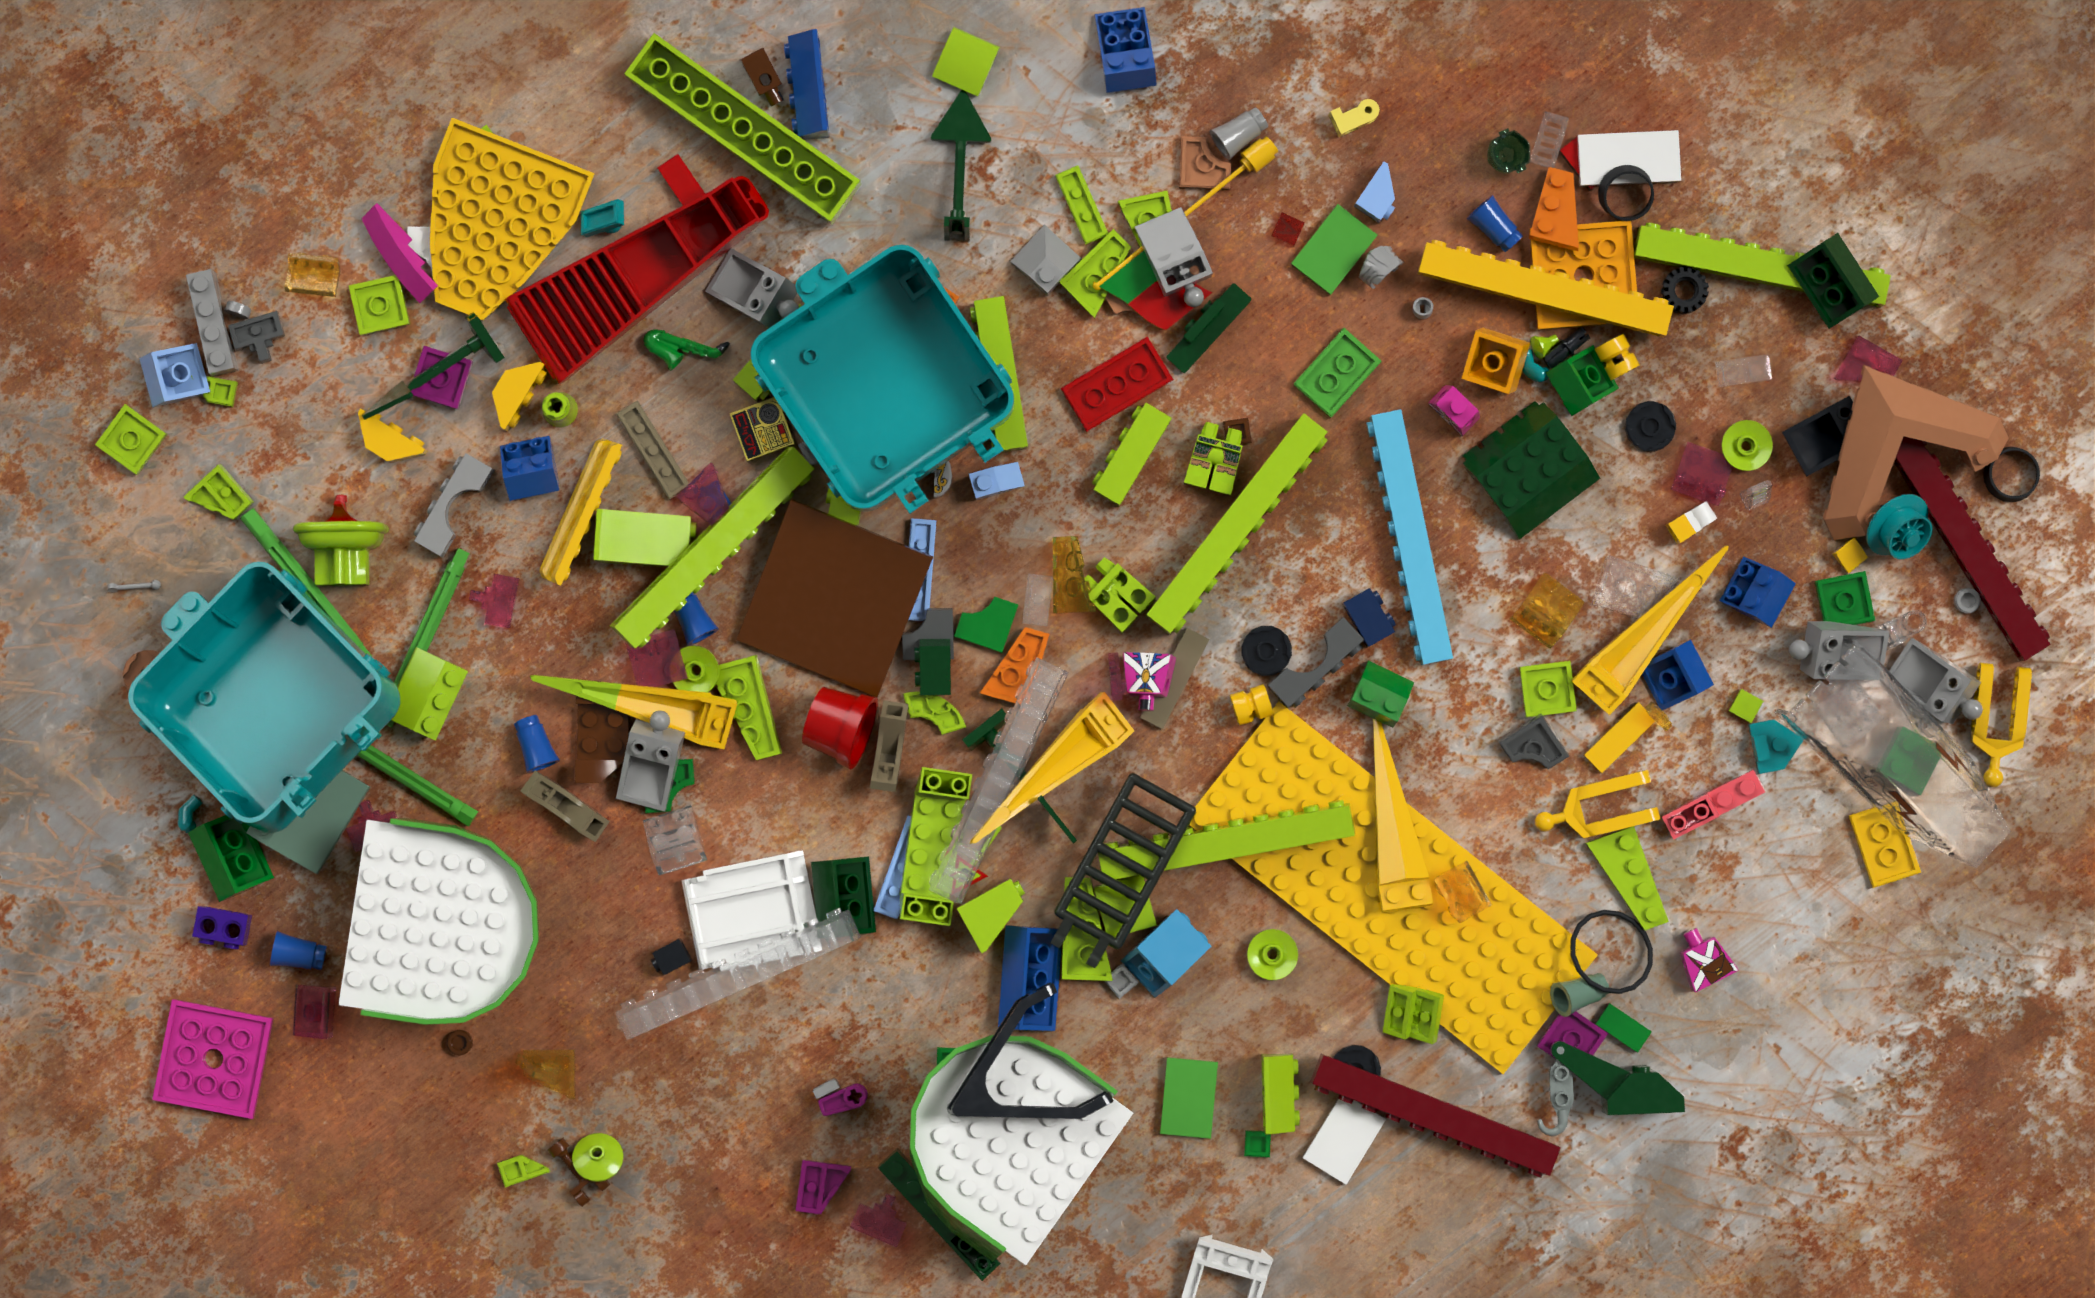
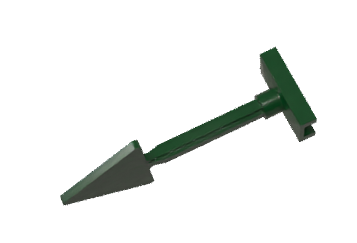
M961 90L931 135L932 141L956 143L953 210L950 211V217L944 216L945 241H950V233L964 234L965 241H970V217H965V211H963L966 143H991V137L966 91Z
M473 312L465 317L474 334L473 337L466 341V344L414 377L407 385L403 381L398 383L362 414V417L366 420L413 396L411 390L421 387L472 352L475 354L483 348L495 363H498L505 357L478 316Z
M1001 708L962 740L971 751L986 741L991 748L996 749L1021 781L1027 772L1002 742L1003 738L998 733V730L1011 720ZM1042 795L1039 796L1038 801L1041 802L1074 844L1077 841L1044 797Z

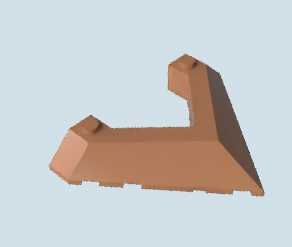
M1863 364L1861 384L1855 393L1851 409L1853 412L1851 419L1848 420L1838 458L1840 463L1837 475L1833 477L1829 492L1831 498L1828 509H1825L1823 520L1831 537L1837 540L1866 536L1871 519L1881 508L1879 500L1904 436L1958 449L1963 462L1976 472L1997 460L2009 439L2001 419L1991 413H1986L1968 404L1952 400L1947 396L1916 384L1908 383L1903 379L1882 373Z

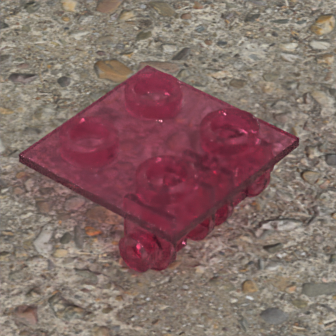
M1687 442L1671 490L1719 506L1721 499L1726 493L1725 487L1733 466L1727 462L1723 454Z
M675 629L651 635L649 642L642 648L639 646L636 649L631 648L625 642L638 686L657 687L688 678Z

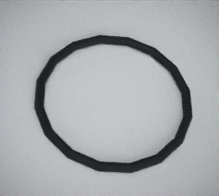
M1601 910L1588 914L1576 925L1570 941V956L1576 971L1587 984L1602 992L1622 994L1635 990L1647 979L1653 965V948L1647 932L1635 919L1619 911ZM1602 915L1618 916L1632 923L1642 934L1648 949V964L1642 977L1633 985L1621 989L1603 987L1592 981L1581 969L1576 957V938L1581 927L1590 919Z

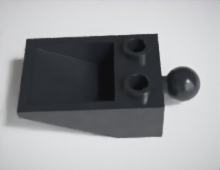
M1850 396L1782 432L1806 477L1838 460L1848 420L1851 419L1853 412L1851 410L1853 401ZM1842 408H1846L1849 414L1848 417L1841 416L1840 410Z

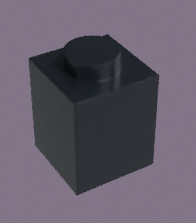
M681 938L653 952L654 958L651 959L656 972H662L663 975L693 961Z

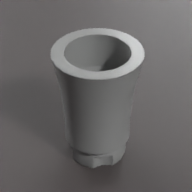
M1255 107L1248 112H1243L1229 122L1210 130V135L1219 151L1225 158L1230 160L1240 149L1261 135V132L1268 127V123L1259 109Z

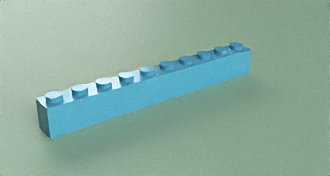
M1400 409L1371 415L1370 422H1366L1369 437L1374 436L1375 447H1372L1374 462L1379 461L1381 471L1377 472L1379 486H1384L1386 496L1382 497L1384 511H1389L1391 521L1387 522L1390 537H1395L1396 546L1392 547L1395 561H1400L1402 570L1398 571L1400 586H1405L1407 596H1403L1405 611L1410 610L1412 618L1411 621H1408L1410 635H1415L1417 645L1413 646L1416 661L1420 660L1421 665L1453 659L1402 411Z

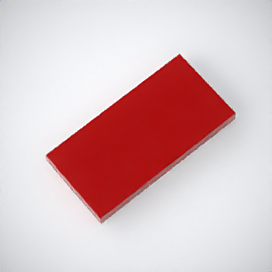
M1147 336L1061 388V391L1085 431L1088 432L1172 382L1174 379Z

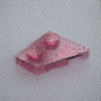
M710 462L677 495V498L712 526L729 509L717 475L718 471Z

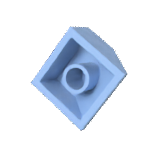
M197 343L151 352L139 358L152 407L179 402L210 392Z

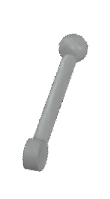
M153 580L151 583L125 585L111 583L108 584V592L114 593L118 590L153 588L157 590L161 587V583L158 580Z

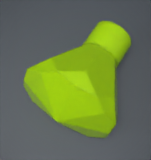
M1555 334L1550 337L1533 336L1530 338L1532 351L1539 359L1544 358L1552 346L1559 344V339Z

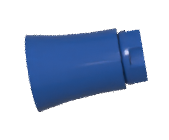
M1493 195L1467 217V220L1478 227L1496 246L1499 245L1503 252L1508 251L1523 237L1517 230V226L1502 210Z
M693 592L685 599L687 603L679 611L676 612L674 610L683 630L687 646L701 642L719 630L705 611L697 595H694Z
M537 715L525 717L514 723L527 773L545 769L560 761Z
M277 931L270 966L322 970L327 946L317 945V942L299 939Z

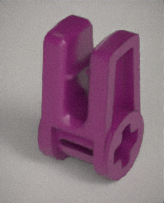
M862 1084L849 1085L818 1100L820 1110L823 1116H828L859 1108L866 1102L868 1092ZM852 1089H855L857 1093H862L859 1102H856L855 1099H850L849 1096L853 1093Z

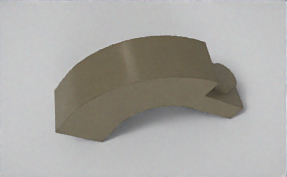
M883 701L870 783L871 789L896 791L909 704Z
M536 770L521 789V792L556 814L579 833L594 842L597 841L610 822L584 801Z

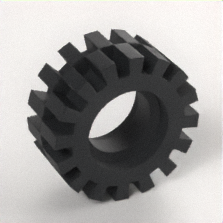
M1679 267L1666 276L1662 282L1661 294L1663 299L1669 301L1668 305L1674 306L1673 312L1686 314L1694 312L1705 303L1709 293L1707 291L1709 286L1705 282V276H1702L1699 270H1693L1692 267ZM1688 281L1693 285L1694 295L1691 299L1682 300L1677 297L1675 287L1678 282Z

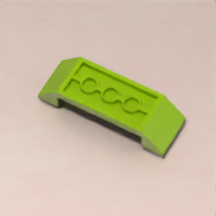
M926 767L921 768L914 792L900 888V919L951 926L954 905L951 897L965 801L969 799L972 774Z

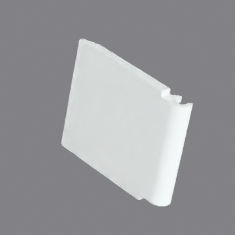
M803 850L704 870V876L681 880L699 970L722 966L724 971L823 950L821 938H818L816 912Z

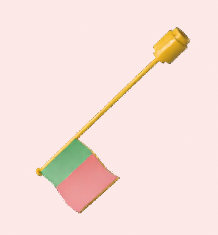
M1265 136L1263 139L1259 138L1241 153L1242 159L1240 162L1242 166L1184 212L1185 216L1187 217L1245 169L1248 172L1254 171L1257 173L1275 159L1278 149L1274 143ZM1143 246L1097 283L1093 282L1095 290L1102 288L1116 296L1146 321L1163 330L1170 328L1194 308L1188 306L1184 301L1185 289L1164 297ZM1167 277L1166 281L1169 285L1176 283L1174 277ZM1194 284L1195 287H1198L1202 290L1204 294V299L1213 293L1197 284Z

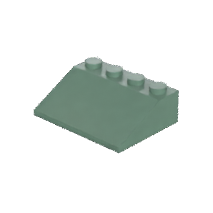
M342 770L315 798L317 801L305 812L306 815L303 818L297 816L288 827L276 833H264L251 826L246 833L271 849L318 874L370 789V786Z

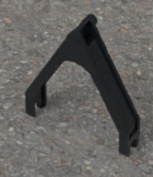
M1049 982L1015 1001L955 1096L947 1105L948 1113L955 1116L1081 1119L1114 1101L1111 1094L1104 1091L1076 1107L1001 1105L995 1102L989 1095L986 1087V1074L1026 1010L1057 993L1053 983Z

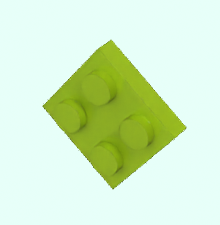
M396 275L349 285L360 336L411 325L402 285Z
M124 404L95 445L138 475L168 434L127 404Z
M1571 661L1519 667L1525 717L1577 711L1574 685L1571 681L1573 679Z

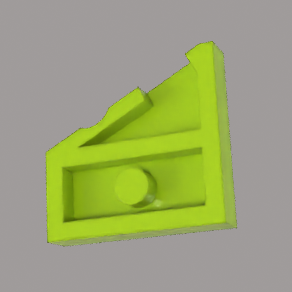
M221 464L217 465L184 496V499L200 504L204 508L217 511L231 519H237L254 503Z

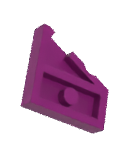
M802 1160L796 1211L821 1214L851 1171V1166Z

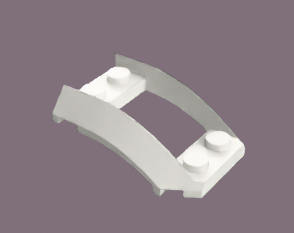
M1212 1235L1199 1237L1181 1298H1195L1204 1266L1252 1279L1247 1298H1262L1273 1258L1263 1249L1259 1253L1214 1240Z

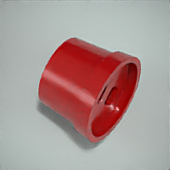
M822 687L812 702L802 733L803 745L836 759L838 764L852 770L861 759L870 739L878 711V698L864 694L856 696Z

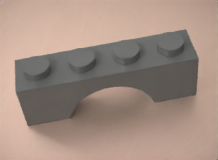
M1344 617L1323 635L1326 642V654L1324 660L1316 669L1301 673L1286 668L1267 685L1287 708L1291 705L1294 708L1300 705L1306 699L1303 695L1310 688L1315 691L1325 682L1322 678L1329 671L1334 674L1344 665L1341 660L1349 654L1353 657L1363 648L1360 643L1364 639Z

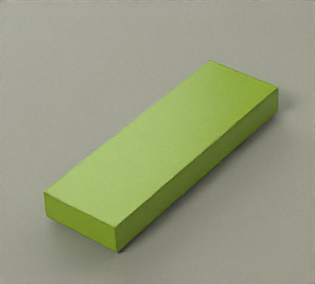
M1077 165L1056 174V180L1085 245L1108 235L1109 233L1079 166Z

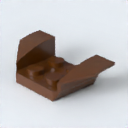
M576 696L578 722L575 783H601L624 762L629 737V715Z

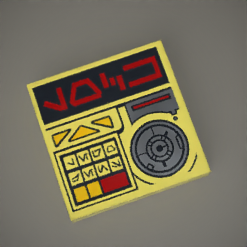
M774 397L730 413L747 462L795 444L783 410Z

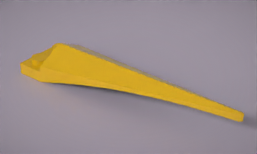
M1728 545L1721 548L1593 656L1571 680L1609 716L1629 695L1677 621L1727 552Z
M1100 692L1083 709L1079 710L970 840V844L977 843L1007 820L1038 800L1039 796H1044L1087 766L1116 749L1134 732V729L1105 692Z
M1372 718L1376 794L1377 889L1381 911L1389 912L1430 906L1433 904L1429 874L1382 723Z

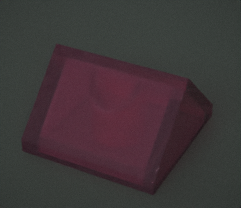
M296 984L293 1022L294 1036L318 1039L333 1037L336 986Z

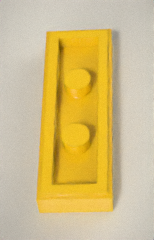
M1637 702L1583 756L1600 773H1603L1656 719Z

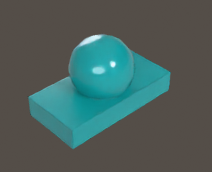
M619 199L581 211V235L585 237L602 232L616 233L624 225V201Z

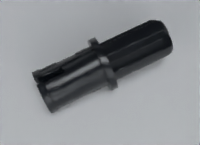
M1580 326L1565 340L1561 339L1559 341L1560 344L1543 358L1546 365L1554 368L1569 355L1573 356L1576 349L1590 340L1589 334L1585 335L1587 333L1586 330Z

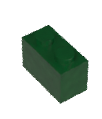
M920 639L919 647L914 649L915 663H920V672H915V687H920V695H951L950 639Z

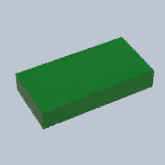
M1610 1003L1607 1004L1595 1022L1598 1027L1637 1053L1652 1033V1031Z

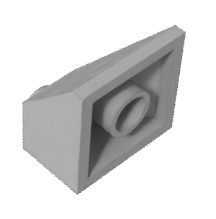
M1043 225L1010 262L1048 296L1058 286L1062 278L1082 258L1046 225Z

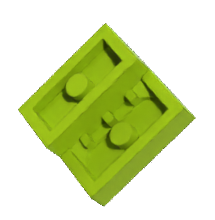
M953 27L932 77L979 96L1000 47Z
M1140 875L1118 880L1139 893L1145 884L1144 877ZM1104 884L1093 887L1096 898L1128 915L1135 903L1133 900ZM1148 898L1130 933L1157 926L1150 898ZM1100 912L1106 933L1116 937L1122 923Z
M1391 984L1388 993L1383 1033L1404 1040L1411 1037L1434 1044L1437 1042L1444 995L1421 988Z

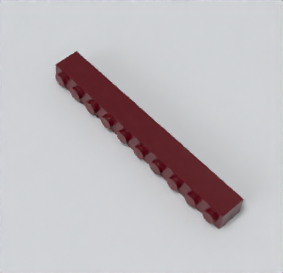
M1904 436L1894 460L1895 466L1913 494L1921 497L1927 504L1928 518L1973 589L1980 595L1982 603L2018 660L2026 661L2051 645L2048 641L2050 638L2049 633L2044 626H2039L2034 619L2036 613L2029 604L2025 605L2020 597L2023 595L2021 589L2008 578L2007 574H2009L2007 567L2002 561L1998 562L1994 556L1995 549L1988 539L1984 540L1980 534L1982 530L1980 524L1975 518L1971 519L1966 512L1968 509L1966 502L1961 496L1957 497L1954 493L1952 480L1948 475L1944 476L1940 471L1939 467L1941 464L1935 454H1930L1925 447L1927 442Z
M1322 1053L1310 1080L1315 1085L1314 1090L1326 1095L1330 1091L1339 1094V1100L1350 1104L1353 1103V1100L1363 1103L1362 1108L1367 1111L1376 1113L1377 1109L1386 1112L1385 1117L1400 1123L1402 1118L1410 1122L1409 1127L1422 1132L1424 1128L1433 1130V1136L1447 1141L1448 1137L1458 1140L1456 1145L1471 1150L1472 1146L1481 1149L1480 1154L1488 1158L1495 1159L1496 1155L1505 1158L1504 1164L1517 1169L1519 1164L1529 1168L1528 1173L1542 1178L1543 1174L1551 1175L1561 1149L1558 1145Z

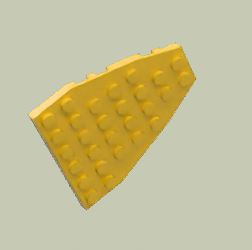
M451 118L433 164L430 254L433 281L438 285L434 289L435 302L467 315L474 312L480 320L484 321L505 302V298L514 294L527 282L577 222L595 173Z

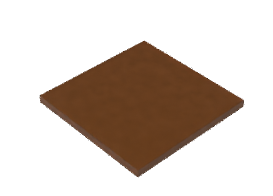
M791 499L736 640L878 697L933 556Z

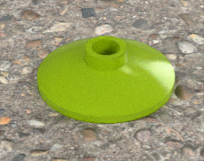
M1742 420L1734 423L1726 430L1722 439V452L1725 459L1731 466L1743 471H1752L1763 466L1770 458L1773 449L1772 438L1768 430L1762 424L1752 420ZM1744 441L1750 444L1748 451H1744L1741 447Z
M695 645L687 646L679 650L672 658L670 677L678 690L708 693L718 681L719 665L715 656L706 648ZM695 665L700 667V674L694 673L693 668Z
M1278 929L1264 930L1258 933L1248 946V963L1251 969L1264 979H1282L1289 975L1297 964V945L1292 937L1284 931ZM1269 950H1276L1277 956L1275 959L1268 958L1267 953Z
M603 1133L587 1135L576 1144L573 1150V1166L576 1172L586 1180L593 1182L608 1180L618 1173L623 1164L622 1147L610 1135ZM595 1151L602 1152L599 1157H594L593 1153Z

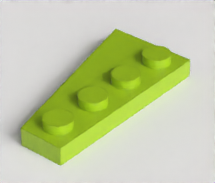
M1634 826L1585 843L1644 930L1669 922Z

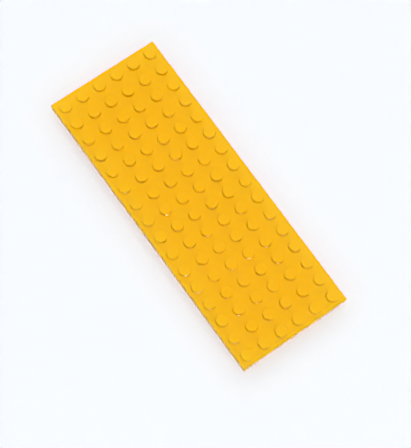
M1278 701L1272 709L1273 715L1266 717L1196 804V813L1189 825L1197 831L1203 830V825L1218 823V827L1228 825L1229 820L1243 818V822L1252 821L1253 816L1268 814V817L1279 816V811L1293 809V812L1296 813L1304 811L1303 807L1318 804L1319 808L1328 807L1329 802L1343 800L1344 804L1350 803L1356 832L1355 836L1231 859L1388 984L1411 986L1443 994L1440 1025L1500 1073L1504 1074L1555 1010L1550 996L1551 986L1557 982L1570 981L1581 977L1576 971L1570 956L1572 934L1408 803L1406 804L1429 874L1433 904L1424 907L1382 912L1377 889L1375 777ZM1576 938V957L1581 969L1585 972L1598 954Z

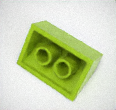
M416 647L397 686L400 693V706L398 712L391 720L436 741L468 671Z
M1292 1053L1261 1054L1263 1131L1265 1134L1295 1132V1126H1300L1299 1110H1295L1294 1100H1299V1085H1294V1075L1298 1074V1059H1293Z

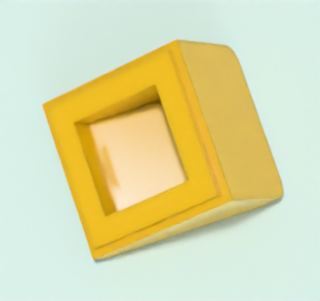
M1854 537L1832 554L1848 574L1868 558Z

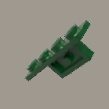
M1233 283L1214 303L1209 300L1200 310L1203 315L1197 321L1192 319L1183 329L1185 335L1166 358L1182 373H1186L1251 302V297Z

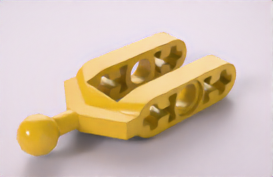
M1980 662L1977 667L1976 679L1981 684L1974 693V699L1981 703L1983 712L1979 718L1971 720V743L1990 757L1989 769L1985 771L1983 780L1988 787L1995 788L2003 782V774L1999 770L2000 758L2023 748L2027 728L2032 670L2027 667L2016 668L2008 740L1989 739L1986 737L1994 666L1990 663Z
M1639 771L1572 788L1569 790L1563 812L1556 814L1541 812L1535 818V826L1538 830L1547 832L1554 827V824L1566 822L1580 837L1587 838L1660 820L1658 807H1653L1585 824L1580 804L1582 799L1650 783L1649 771Z

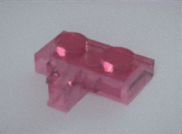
M494 574L492 587L485 586L484 592L471 590L469 600L482 602L481 609L487 610L485 624L511 628L520 578Z
M370 800L362 801L359 805L362 816L357 818L359 824L346 828L354 851L358 852L363 848L367 820L390 823V819L398 818L396 811L381 815L380 810H373Z
M886 1193L882 1205L875 1203L874 1207L871 1208L860 1203L850 1228L897 1247L907 1222L895 1218L896 1211L892 1210L891 1207L896 1196Z

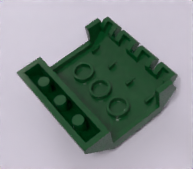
M1534 401L1521 411L1524 416L1522 419L1518 415L1514 416L1501 426L1504 431L1502 434L1497 430L1481 441L1482 449L1476 445L1463 455L1465 459L1463 463L1464 468L1473 479L1476 478L1504 515L1505 522L1519 540L1600 479L1587 454L1559 417L1544 402L1539 405Z

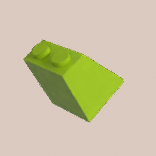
M1010 878L957 908L981 953L987 951L1023 902L1021 896L1025 892L1018 880L1013 882Z

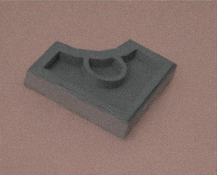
M927 608L926 618L921 626L902 635L903 660H915L914 649L919 647L920 639H950L951 659H954L953 608Z
M1539 714L1498 740L1512 763L1522 759H1532L1541 763L1545 768L1550 769L1569 757V753L1542 714Z

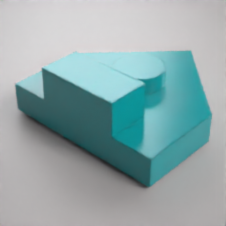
M1775 719L1748 724L1758 774L1785 769L1804 739Z

